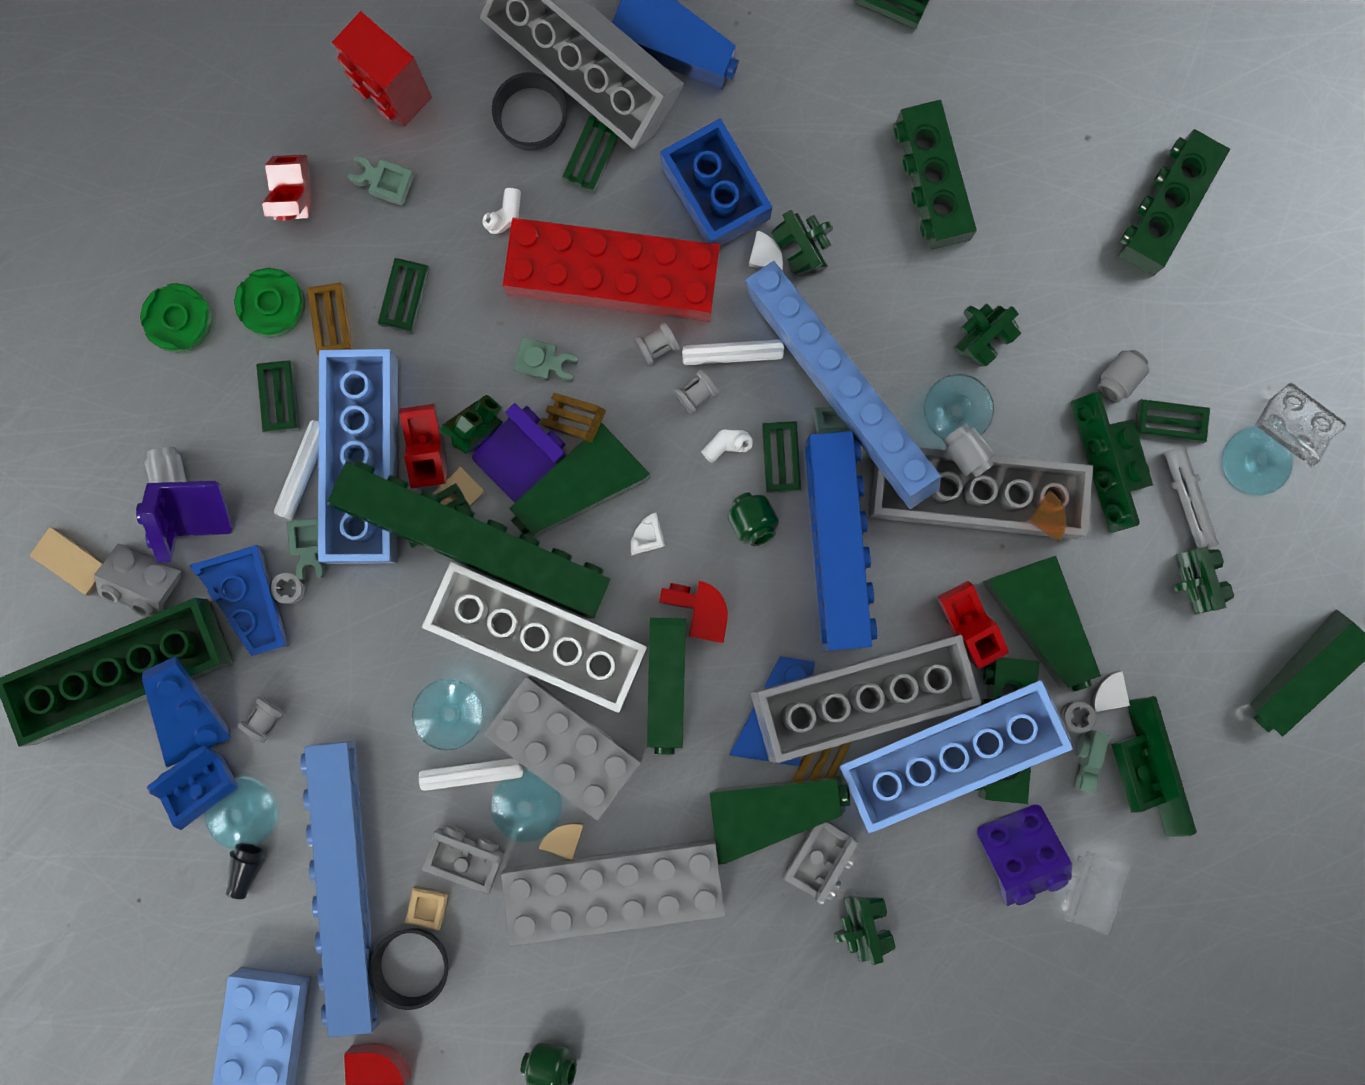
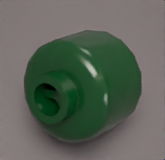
M748 492L741 494L733 500L734 506L729 510L727 518L740 542L756 547L765 544L776 535L775 530L778 527L779 519L769 500L764 495H752Z
M538 1043L530 1053L526 1052L524 1054L520 1071L522 1075H525L526 1085H572L577 1063L572 1058L568 1048L548 1043Z

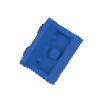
M206 745L191 751L186 758L171 769L160 774L155 781L147 786L149 794L161 800L172 826L179 830L185 828L238 788L223 755Z

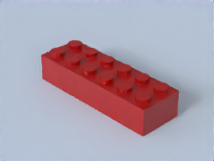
M512 218L502 286L507 296L710 322L720 244Z

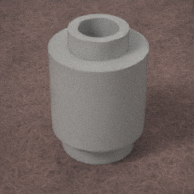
M1131 350L1130 352L1121 351L1100 376L1101 381L1097 385L1098 389L1114 402H1120L1123 398H1128L1149 373L1148 360L1136 350Z
M966 422L942 440L947 446L946 452L965 476L972 472L977 478L994 465L990 461V458L995 455L976 429H970Z
M175 447L156 448L146 453L148 460L145 461L149 483L187 482L181 455L176 454Z

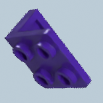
M514 403L505 411L508 419L474 451L472 460L516 503L566 456L562 450L566 444L552 430L546 434L537 425L541 419L527 405L521 409Z
M216 481L147 483L142 503H138L136 507L137 522L143 524L146 532V545L149 549L152 548L157 563L172 561L177 536L230 534L233 528L221 485Z
M1040 805L1029 806L977 829V837L999 879L1000 894L1006 906L1014 903L1016 905L1026 904L1032 901L1036 894L1046 890L1050 892L1058 891L1072 880V862Z

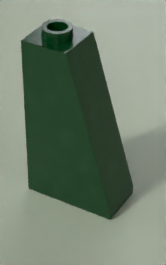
M601 423L592 443L583 440L509 508L515 515L511 522L523 534L526 535L530 531L535 537H538L646 483L651 478L650 473L609 429Z
M1056 556L983 581L989 594L1058 687H1071L1072 692L1080 691L1093 685L1091 680L1101 676Z
M1336 609L1250 703L1257 713L1253 719L1268 733L1275 729L1282 737L1286 735L1365 662V632Z
M650 618L647 747H654V754L672 755L675 754L676 748H683L686 618Z
M841 776L719 788L711 791L709 794L718 865L727 864L842 816L846 812L845 806H850L848 784H842Z

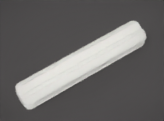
M781 339L685 345L682 348L684 365L782 359L784 356V343Z
M317 420L309 422L274 509L276 515L286 519L294 518L319 456V421Z
M514 758L421 770L418 779L421 790L430 791L518 779L523 777L524 768Z

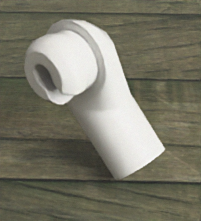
M514 188L504 189L503 208L484 215L482 220L483 226L490 233H503L511 227L512 218H519L520 190Z
M723 429L704 447L701 454L711 463H714L724 451L748 452L753 446V439L744 430Z

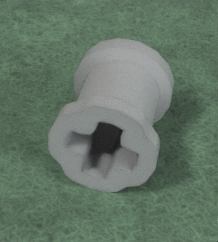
M666 322L661 323L660 328L643 338L640 336L635 338L649 366L654 363L655 358L669 350L676 351L680 349Z
M699 370L696 373L697 376L681 389L676 387L673 390L677 399L691 415L696 412L695 408L711 395L716 396L719 394L718 389L703 370Z
M260 696L255 700L257 705L246 721H241L237 727L249 737L258 742L265 743L267 732L276 719L282 718L285 712L271 701Z

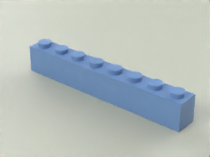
M772 261L745 279L750 300L848 429L853 431L854 437L860 441L861 446L908 508L912 509L940 490L941 475L776 262Z
M355 740L305 746V753L301 754L300 766L302 774L307 775L308 789L304 790L303 802L305 810H310L311 822L306 828V838L308 845L313 847L314 859L309 864V875L311 881L316 883V896L312 900V911L314 918L319 920V932L315 936V948L317 954L322 956V968L318 972L319 989L324 990L325 1004L321 1008V1021L323 1027L328 1029V1038L372 1033L379 1025L376 992L372 987L369 976V964L373 950Z

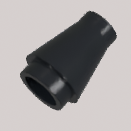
M238 843L235 849L230 851L227 887L225 890V894L233 899L246 898L249 888L265 862L263 858L264 850L259 846L250 843Z

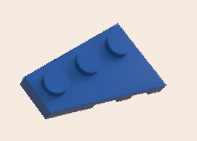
M254 545L189 565L195 575L199 576L208 589L207 592L212 600L219 605L228 619L227 622L251 656H257L289 646L276 600L271 594V582L261 546Z
M176 656L142 671V682L166 768L182 761L191 751L198 749L202 745L211 748L231 738L229 727Z
M779 656L764 688L813 675L815 662ZM753 708L729 755L770 762L755 708ZM800 757L780 762V764L799 767Z

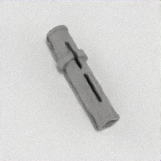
M1186 445L1163 452L1174 480L1171 483L1172 488L1178 491L1186 519L1197 546L1196 549L1207 546L1211 548L1219 545L1198 485V481L1201 480L1199 474H1194L1186 451ZM1180 466L1182 467V470H1183V473H1184V475H1185V479H1186V482H1187V485H1188V487H1189V490H1190L1191 495H1189V492H1188V490H1187L1186 483H1185V480H1184V478H1183V475H1182ZM1192 501H1193L1194 504H1195V507H1196V510H1197V513H1198V516H1199V519H1200V522H1201V525H1202L1203 530H1202L1201 527H1200V524H1199V521H1198V519H1197V516H1196V513H1195V510H1194Z

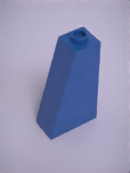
M620 1L612 23L665 68L719 89H723L726 79L732 80L739 64V60L735 59L736 45L678 1Z

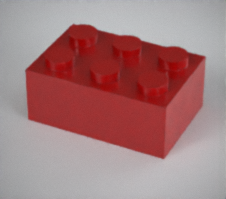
M362 11L332 41L338 53L336 60L345 69L344 74L353 83L351 85L352 88L366 101L371 97L379 105L377 107L378 111L390 122L396 119L405 127L432 98L415 58Z

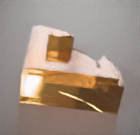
M1049 491L1028 519V522L1055 541H1060L1064 534L1066 514L1061 501L1053 492Z

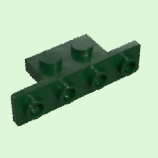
M1093 392L1071 401V407L1088 463L1093 465L1092 476L1109 531L1114 533L1138 526L1140 521L1131 491L1153 486V482L1134 420L1110 424L1100 392Z
M1155 696L1129 700L1130 706H1128L1136 735L1111 744L1131 813L1143 812L1158 806L1165 833L1168 837L1195 835L1197 833L1158 700Z

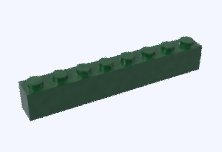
M355 460L353 465L345 462L327 501L328 506L587 619L595 618L611 580L603 576L604 569L585 562L584 566L571 561L572 555L553 548L551 552L538 547L540 541L528 535L520 534L519 538L508 534L506 533L508 527L494 520L488 519L487 523H483L473 518L475 515L473 511L460 505H455L454 509L440 504L442 498L425 490H422L421 494L407 489L409 484L402 479L391 475L388 476L387 480L373 474L375 468L361 461Z

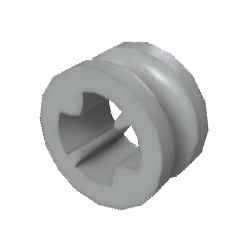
M286 572L277 575L273 579L270 589L273 598L279 603L296 604L305 596L306 585L304 580H298L296 574ZM284 581L289 583L295 582L296 587L292 589L296 590V593L293 596L281 594L280 590H284L281 584Z
M1082 701L1067 703L1062 708L1060 714L1065 728L1075 733L1090 731L1096 722V713L1093 707ZM1075 708L1077 711L1084 710L1086 713L1082 717L1085 722L1082 726L1079 723H1074L1073 725L1071 722L1074 718L1072 711Z

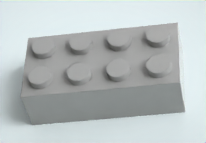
M530 676L524 678L483 733V736L596 821L599 820L641 763L640 758Z

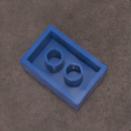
M721 118L660 151V165L705 243L720 244V247L770 220L773 207Z

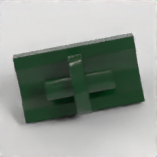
M792 210L784 213L782 216L785 221L781 222L771 233L781 248H785L794 241H797L801 251L787 259L794 274L800 276L813 269L820 272L827 268L828 264L815 241H818L822 250L831 246L826 236L833 230L830 221L819 224L815 215H812L806 219L811 229L808 231L799 213L794 214Z
M985 304L980 310L974 306H968L964 310V315L968 321L961 327L962 331L967 335L954 348L959 355L970 356L978 365L988 366L998 355L989 343L993 338L997 336L1002 344H1009L1021 335L1022 332L1014 320L1019 313L1013 306H1010L1008 309L997 306L994 310L988 304Z
M485 395L479 401L477 400L445 422L439 432L444 436L451 437L452 446L466 454L476 449L481 442L491 436L503 424V421L497 417L502 407L489 395Z
M1207 546L1177 554L1181 566L1179 572L1183 582L1174 584L1173 588L1175 592L1186 591L1189 603L1192 602L1195 614L1227 608L1225 603L1234 598L1231 584L1227 581L1219 582L1215 569L1223 567L1224 560L1221 551L1218 549L1209 550Z
M855 895L844 898L848 915L840 917L843 929L834 932L835 941L846 942L848 953L856 952L860 962L869 961L872 965L884 962L883 955L896 948L890 930L876 931L874 920L886 917L887 915L885 900L880 897H861Z

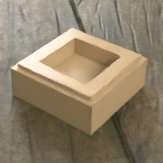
M414 886L405 923L441 930L449 893Z

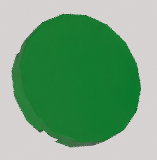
M263 268L253 271L244 282L241 281L236 289L234 306L236 315L246 328L259 336L272 338L285 335L297 326L303 317L305 298L303 290L289 274L279 269Z
M172 283L167 284L168 286L161 289L157 288L149 294L141 309L140 321L146 337L164 351L174 353L191 351L200 345L210 332L212 314L208 302L202 294L188 285Z

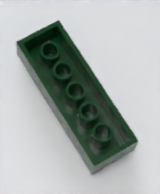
M194 597L0 677V699L18 747L38 745L147 700L142 682V671L175 656L193 680L233 664L209 600Z

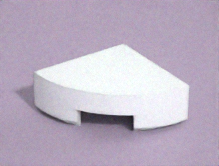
M757 231L748 267L762 269L772 261H775L783 271V256L779 246L770 236Z
M657 513L644 518L635 529L631 540L632 556L666 547Z
M1123 671L1109 674L1099 684L1091 702L1095 712L1130 706Z

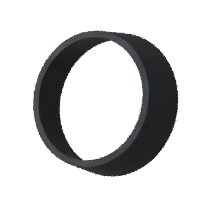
M535 72L516 74L504 81L496 91L492 101L493 121L499 132L515 147L523 150L546 148L559 138L564 129L567 115L566 98L559 85L548 76ZM526 88H538L547 91L558 101L562 111V121L555 132L537 142L515 140L505 133L502 126L501 115L506 101L514 93Z
M406 929L388 935L377 945L370 960L369 976L372 987L380 999L397 1009L414 1010L430 1004L439 996L447 981L448 956L444 946L433 934L421 929ZM405 933L419 934L431 940L439 949L444 961V974L439 984L429 993L418 997H407L396 993L388 986L382 974L381 962L386 947L393 939Z

